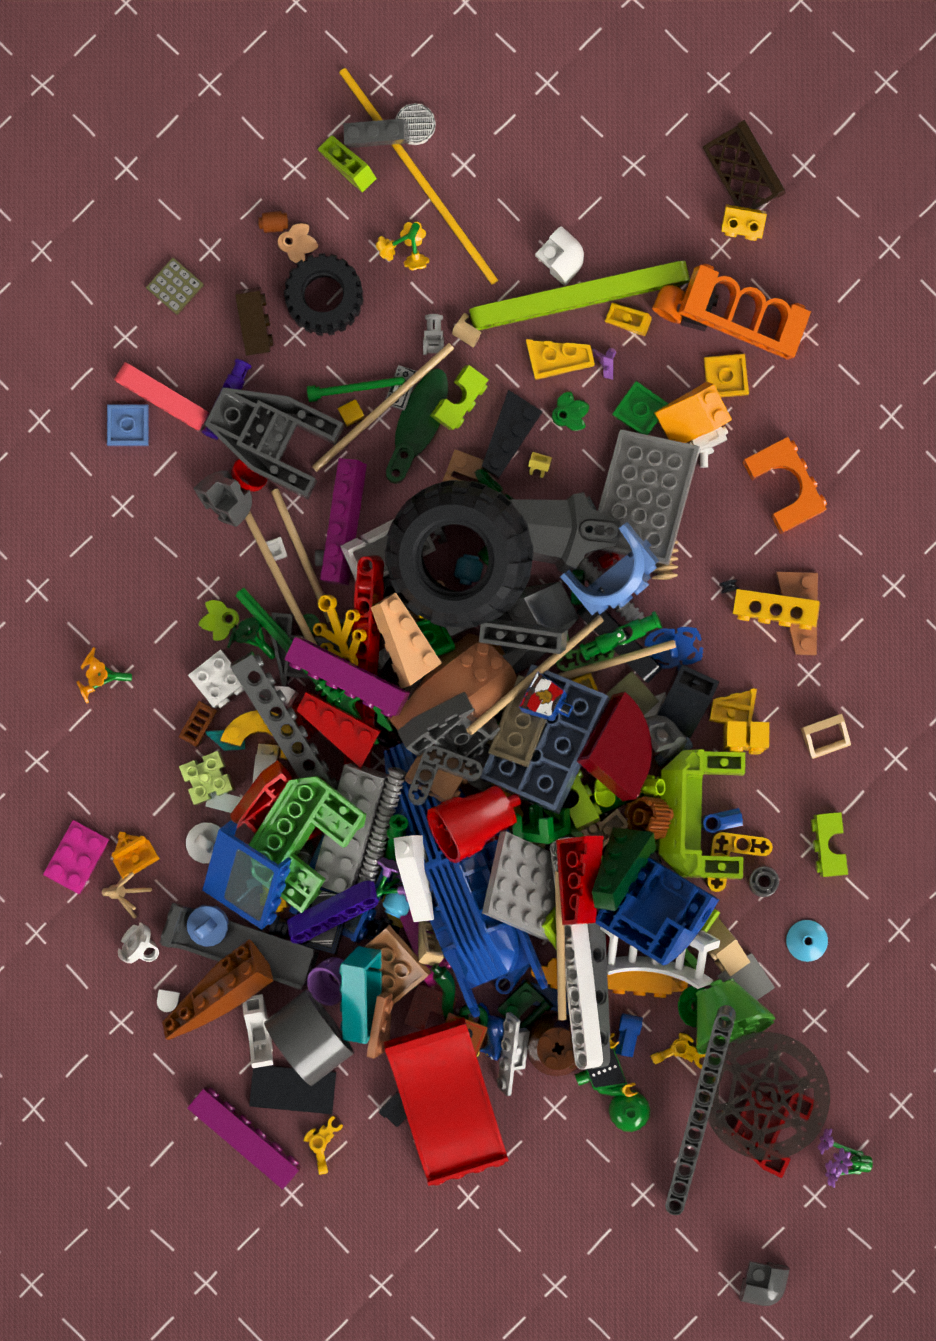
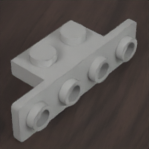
M507 1012L503 1024L504 1035L501 1042L502 1052L499 1060L500 1069L497 1086L506 1096H511L514 1071L525 1069L530 1031L527 1028L519 1029L520 1020L511 1012Z

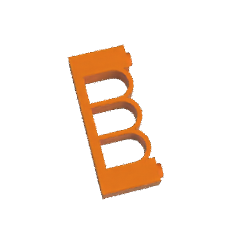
M700 264L694 268L678 314L787 360L795 357L811 311L806 310V307L802 304L794 303L788 305L787 302L779 298L766 301L763 293L757 288L747 287L740 290L738 283L733 278L728 276L718 277L719 272L715 271L711 265ZM716 283L725 285L730 293V300L723 318L705 311ZM742 294L752 297L756 305L749 329L731 322ZM768 305L775 306L781 314V322L775 339L757 333Z

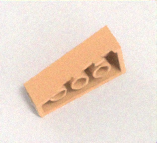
M397 593L385 597L371 607L379 632L385 640L386 644L384 646L386 651L389 652L392 659L393 670L399 678L400 688L403 689L411 686L442 663Z

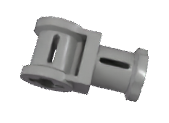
M428 314L425 315L427 331H424L423 355L438 353L444 347L443 331H441L443 315Z

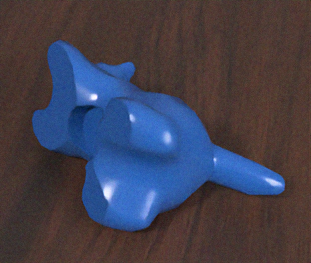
M481 1002L479 1005L486 1010L488 1015V1024L486 1026L488 1027L486 1032L488 1042L479 1051L485 1053L490 1059L497 1061L499 1057L501 1058V1042L504 1035L503 1024L505 1018L491 1016L488 1008Z

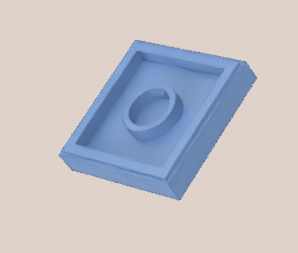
M107 404V446H149V405Z

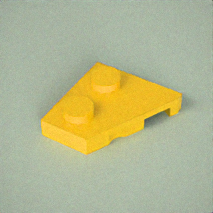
M753 688L746 692L713 699L709 721L723 724L727 721H746V728L750 729L757 689Z

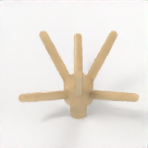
M131 872L124 879L121 877L118 884H113L109 888H103L102 895L110 896L111 899H118L135 919L137 916L133 910L136 907L123 898L125 893L151 892L152 888L125 889L123 885L134 876V873Z

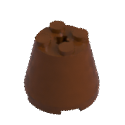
M558 1013L546 1014L537 1019L529 1029L528 1058L536 1069L546 1075L564 1076L578 1069L574 1060L570 1017L566 1015L567 1020H558ZM555 1043L563 1045L561 1049L562 1054L558 1055L557 1051L552 1049L555 1047Z

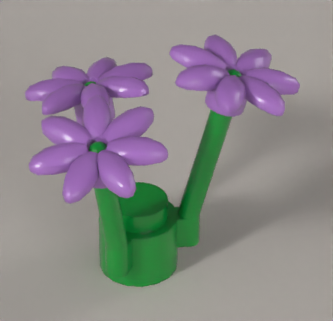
M826 1128L823 1136L820 1137L821 1142L818 1145L820 1153L823 1154L825 1149L828 1150L832 1146L840 1149L839 1154H833L837 1161L832 1164V1160H829L825 1164L827 1170L825 1176L828 1177L827 1183L829 1186L835 1188V1181L838 1180L837 1178L840 1175H860L861 1172L871 1171L873 1166L871 1156L864 1155L863 1151H857L834 1142L831 1136L833 1129L828 1130ZM851 1154H854L855 1156H853V1157L851 1158V1160H850V1159H849L850 1155H851Z

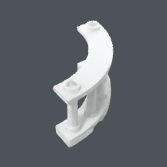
M600 927V930L610 937L607 954L608 975L626 971L655 972L685 981L697 989L710 985L713 982V979L704 974L707 952L719 948L720 940L702 930L690 943V946L699 950L695 970L684 965L686 949L676 958L675 962L671 961L664 966L650 957L637 956L638 949L631 945L628 956L616 957L618 937Z

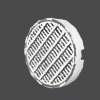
M422 104L406 105L396 116V119H404L408 122V144H423L435 132L436 122L434 114Z

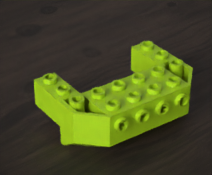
M702 749L683 750L661 770V776H657V779L664 780L665 792L656 798H661L664 802H667L668 808L673 809L674 817L670 820L671 824H669L670 828H667L666 837L655 840V851H659L661 859L681 877L742 879L743 857L702 856L701 816L703 775L744 776L745 752H711Z

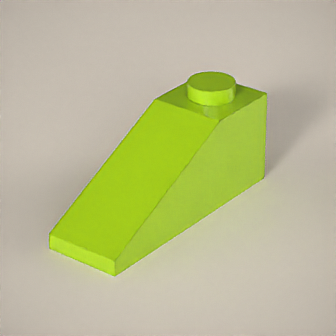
M331 135L318 148V151L362 193L377 179L368 164L334 136Z

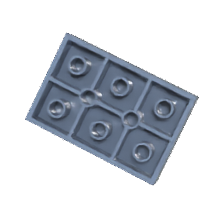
M531 664L526 677L538 666ZM547 670L542 675L566 692L567 697L564 702L573 706L572 713L569 717L558 713L554 721L546 720L529 767L490 754L480 779L489 785H497L505 792L517 794L519 798L560 814L581 767L577 759L610 699L608 695Z

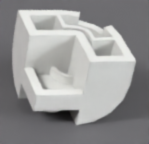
M561 226L549 237V240L539 249L535 256L550 269L552 276L566 286L582 267L584 252L577 239Z

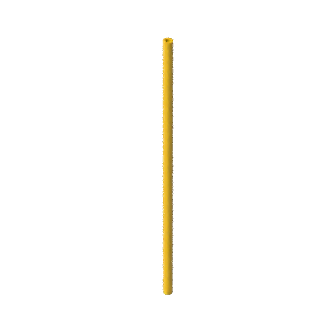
M346 68L342 69L339 72L373 121L383 120ZM401 144L391 145L491 285L495 284L498 279Z

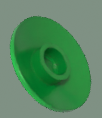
M689 986L679 997L678 1012L683 1022L688 1026L697 1027L696 993L705 989L704 987L697 989Z

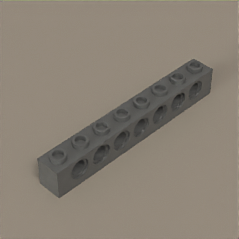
M251 651L231 663L230 668L298 777H323L326 780L325 782L337 791L338 781L335 777L331 779L328 774L330 769L325 760L320 761L317 754L319 751L313 742L310 744L307 740L308 733L304 726L297 724L295 720L298 718L292 707L288 709L284 703L286 697L281 690H276L273 685L276 682L271 673H266L262 666L265 664L260 655H255ZM252 671H257L260 674V678L254 681L248 677V674ZM262 689H268L271 692V696L263 698L259 692ZM273 707H280L282 713L275 716L271 714L270 710ZM289 724L293 727V730L290 733H284L281 728L283 725ZM295 742H301L304 748L296 751L292 748V745ZM310 759L314 761L315 765L312 768H306L303 762Z

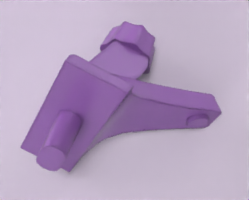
M609 348L606 356L596 349H592L593 356L603 367V377L613 380L615 349Z

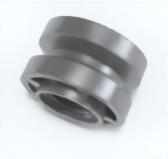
M764 866L755 869L749 878L751 891L759 897L771 896L779 886L778 874L770 867ZM760 877L768 878L769 886H760L758 879Z

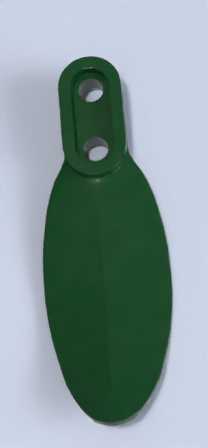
M441 369L431 370L421 379L411 393L405 411L402 410L395 433V450L386 468V477L391 483L399 484L404 481L414 458L429 445L440 426V423L430 415L440 400L447 399L448 395L447 376ZM407 453L408 457L403 459L400 455ZM394 471H398L400 475L398 477H394L392 473Z

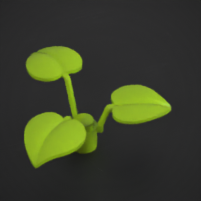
M647 775L641 792L646 797L661 796L665 792V782L663 779H655V776ZM596 779L594 787L595 801L602 807H610L615 802V794Z

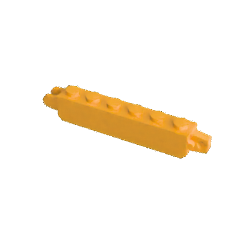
M551 958L547 966L541 965L547 984H550V988L557 989V958ZM531 968V975L532 977L536 978ZM626 971L611 975L607 974L608 989H613L612 993L625 994V991H633V995L645 996L646 992L654 993V997L666 998V994L684 991L688 987V983L655 972Z

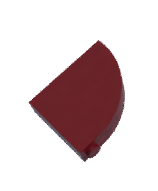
M626 692L611 696L577 759L581 766L622 801L634 800L640 795L641 788L650 769L652 757L651 736L646 719L639 706Z

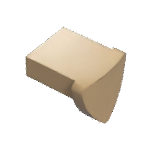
M464 313L454 326L452 335L474 348L481 332L466 323L469 315Z

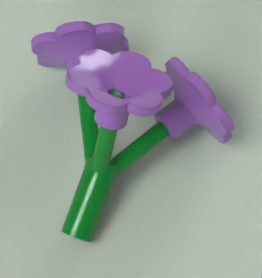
M381 857L377 863L384 870L381 882L376 889L377 897L383 894L398 893L399 895L404 894L408 902L404 886L388 889L396 883L402 882L400 874L396 876V879L384 886L391 872L399 873V868L396 861Z

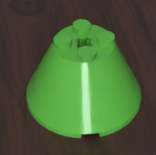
M734 978L724 982L722 979L716 980L710 984L711 988L702 989L696 993V1049L699 1054H706L715 1017L721 1006H731L736 1012L729 1043L737 1040L738 1044L760 1034L774 1023V1015L742 988ZM721 1017L725 1021L730 1020L728 1017ZM721 1035L716 1036L718 1039H725Z

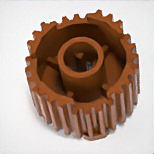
M646 796L633 800V803L627 804L628 807L624 811L625 817L628 818L627 823H629L628 827H630L628 829L654 832L655 840L663 839L668 832L667 828H670V820L674 817L673 809L668 808L667 802H664L661 798Z

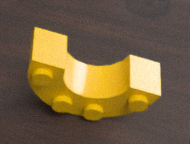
M255 710L235 718L225 729L220 741L241 747L243 741L251 734L260 732L273 735L258 711ZM271 712L272 715H275V716H278V715H279V714H277V713ZM285 724L281 730L284 733H290L293 727ZM295 742L292 748L296 751L302 750L301 742ZM281 750L280 759L288 761L285 754Z

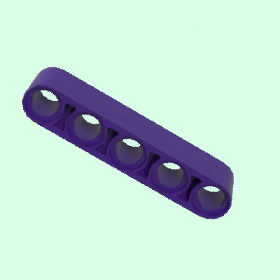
M372 881L360 882L305 910L303 913L288 919L287 925L291 942L295 944L306 942L377 906L378 897L375 883Z

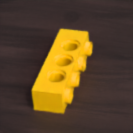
M737 589L733 614L738 616L737 619L750 621V618H756L759 623L770 624V621H777L779 626L791 627V624H797L800 629L811 630L812 627H817L820 601ZM752 603H761V610L756 613L750 610ZM774 605L782 607V612L777 616L771 614V608ZM795 608H800L803 611L802 616L798 619L791 616V612Z

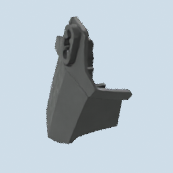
M584 492L573 494L566 500H510L520 515H523L528 525L531 543L533 544V560L555 564L562 573H566L569 569L570 571L575 570L587 553L616 547L619 544L620 521L592 509ZM591 526L594 531L587 533L585 531L586 527ZM612 528L614 530V533L612 535H608L606 533V530Z

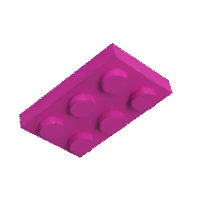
M73 820L43 875L75 893L81 894L110 839Z

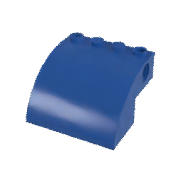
M648 858L647 864L638 872L637 879L629 886L627 894L616 911L600 909L596 916V924L664 966L676 959L690 945L708 920L719 899L652 858Z

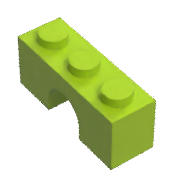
M465 365L454 380V383L462 391L461 400L453 404L447 399H441L430 416L449 430L458 429L464 422L463 416L467 411L470 412L474 408L476 397L478 395L481 396L487 389L486 383L489 379L470 365Z
M580 769L570 791L576 792L579 795L578 803L570 808V816L579 832L600 822L599 815L602 814L597 802L593 804L590 796L593 794L588 784L583 785L580 779L584 777Z
M842 813L814 815V819H811L812 832H816V840H813L814 852H818V861L815 862L817 873H820V877L848 875L846 854H834L828 847V841L831 836L844 833Z

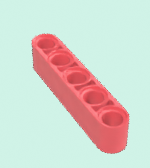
M124 362L114 378L122 386L197 431L201 429L210 414L205 409Z

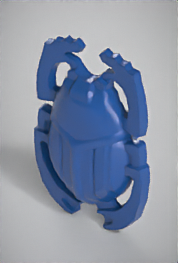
M679 627L676 634L675 629L663 628L656 630L647 636L644 646L650 647L675 640L676 648L651 655L655 660L657 658L662 662L669 663V665L659 663L663 669L674 668L680 665L679 660L682 661L683 665L696 663L702 660V654L704 653L703 647H700L698 652L693 646L696 637L699 641L702 639L697 628ZM664 632V634L659 636L654 642L652 641L655 636ZM683 632H690L693 637L690 638L684 635ZM692 652L696 653L694 658L687 659Z

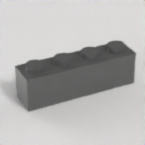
M495 619L480 625L479 642L561 654L566 650L568 629Z

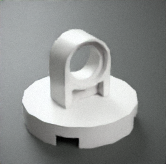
M200 823L189 831L186 838V848L189 855L195 861L210 863L218 830L220 829L218 825Z
M139 923V926L134 924L126 931L121 939V942L124 943L122 950L118 948V957L122 961L133 963L140 958L143 961L152 962L158 957L159 950L156 944L150 940V928L143 923ZM146 948H154L152 954H143Z

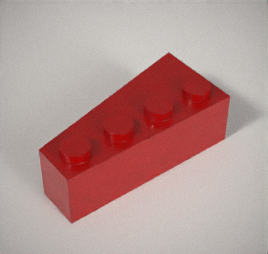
M581 836L556 840L562 925L596 923L597 908L594 907L592 890L601 865L604 836Z

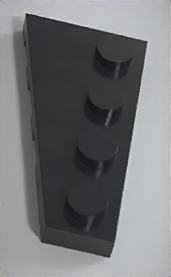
M508 390L481 469L499 479L543 411Z

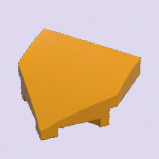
M119 832V840L115 851L111 855L114 858L113 863L122 879L131 872L136 874L160 859L150 841L146 840L144 836L128 835L125 832Z

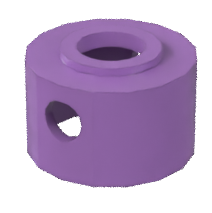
M335 957L327 958L308 974V990L319 1003L332 1006L342 1000L339 968L340 964L344 962L343 960Z

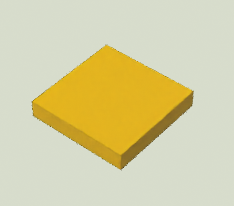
M745 354L704 357L706 382L714 384L721 398L749 395Z

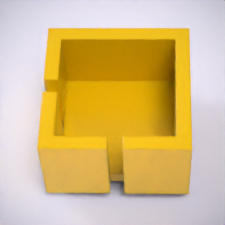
M727 721L723 725V750H728V752H743L745 750L749 751V754L759 755L769 748V722H750V729L746 728V721Z

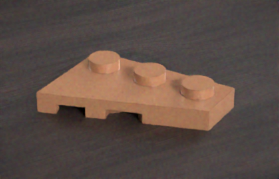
M383 992L377 996L366 1057L376 1058L384 1053V1042L390 1040L391 1010L393 1008L391 993Z

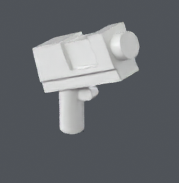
M725 426L719 427L690 442L692 445L700 446V468L708 467V455L714 452L713 447L727 441L726 434H728V430Z

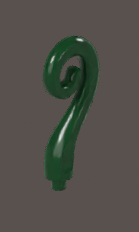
M435 964L431 970L434 972L433 979L442 989V1012L446 1020L448 1013L454 1014L453 1005L456 986L450 971L445 966L440 967L438 964ZM467 1004L462 1006L459 1016L469 1020L468 1014L470 1010ZM478 1005L480 1016H478L479 1019L476 1023L487 1026V1012L482 1006Z

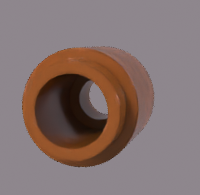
M262 212V217H258L259 228L264 229V233L283 232L284 229H288L287 212Z

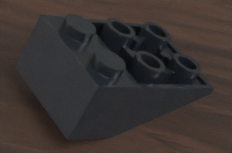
M677 665L656 715L666 716L676 724L684 736L691 738L709 706L720 681L684 665Z

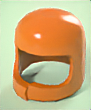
M674 285L663 286L658 293L652 310L663 319L680 324L683 317L678 314L677 305L682 303L685 292Z

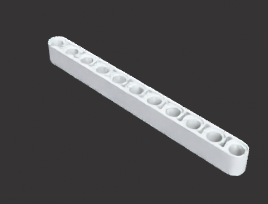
M563 837V838H560V839L574 838V837ZM556 841L550 844L554 886L555 871H558ZM588 924L565 925L566 991L574 1060L576 1066L583 1070L599 1067L603 1062Z

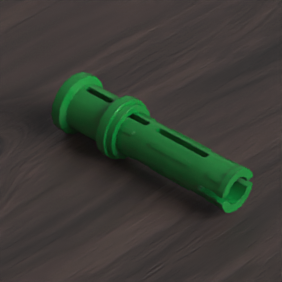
M399 814L392 816L389 821L390 827L387 830V837L389 839L384 858L388 860L392 858V860L396 861L394 838L406 836L405 830L408 827V820L405 816Z

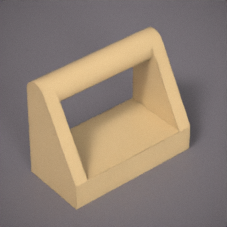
M842 714L800 728L812 759L851 745ZM838 724L843 740L814 750L810 734Z

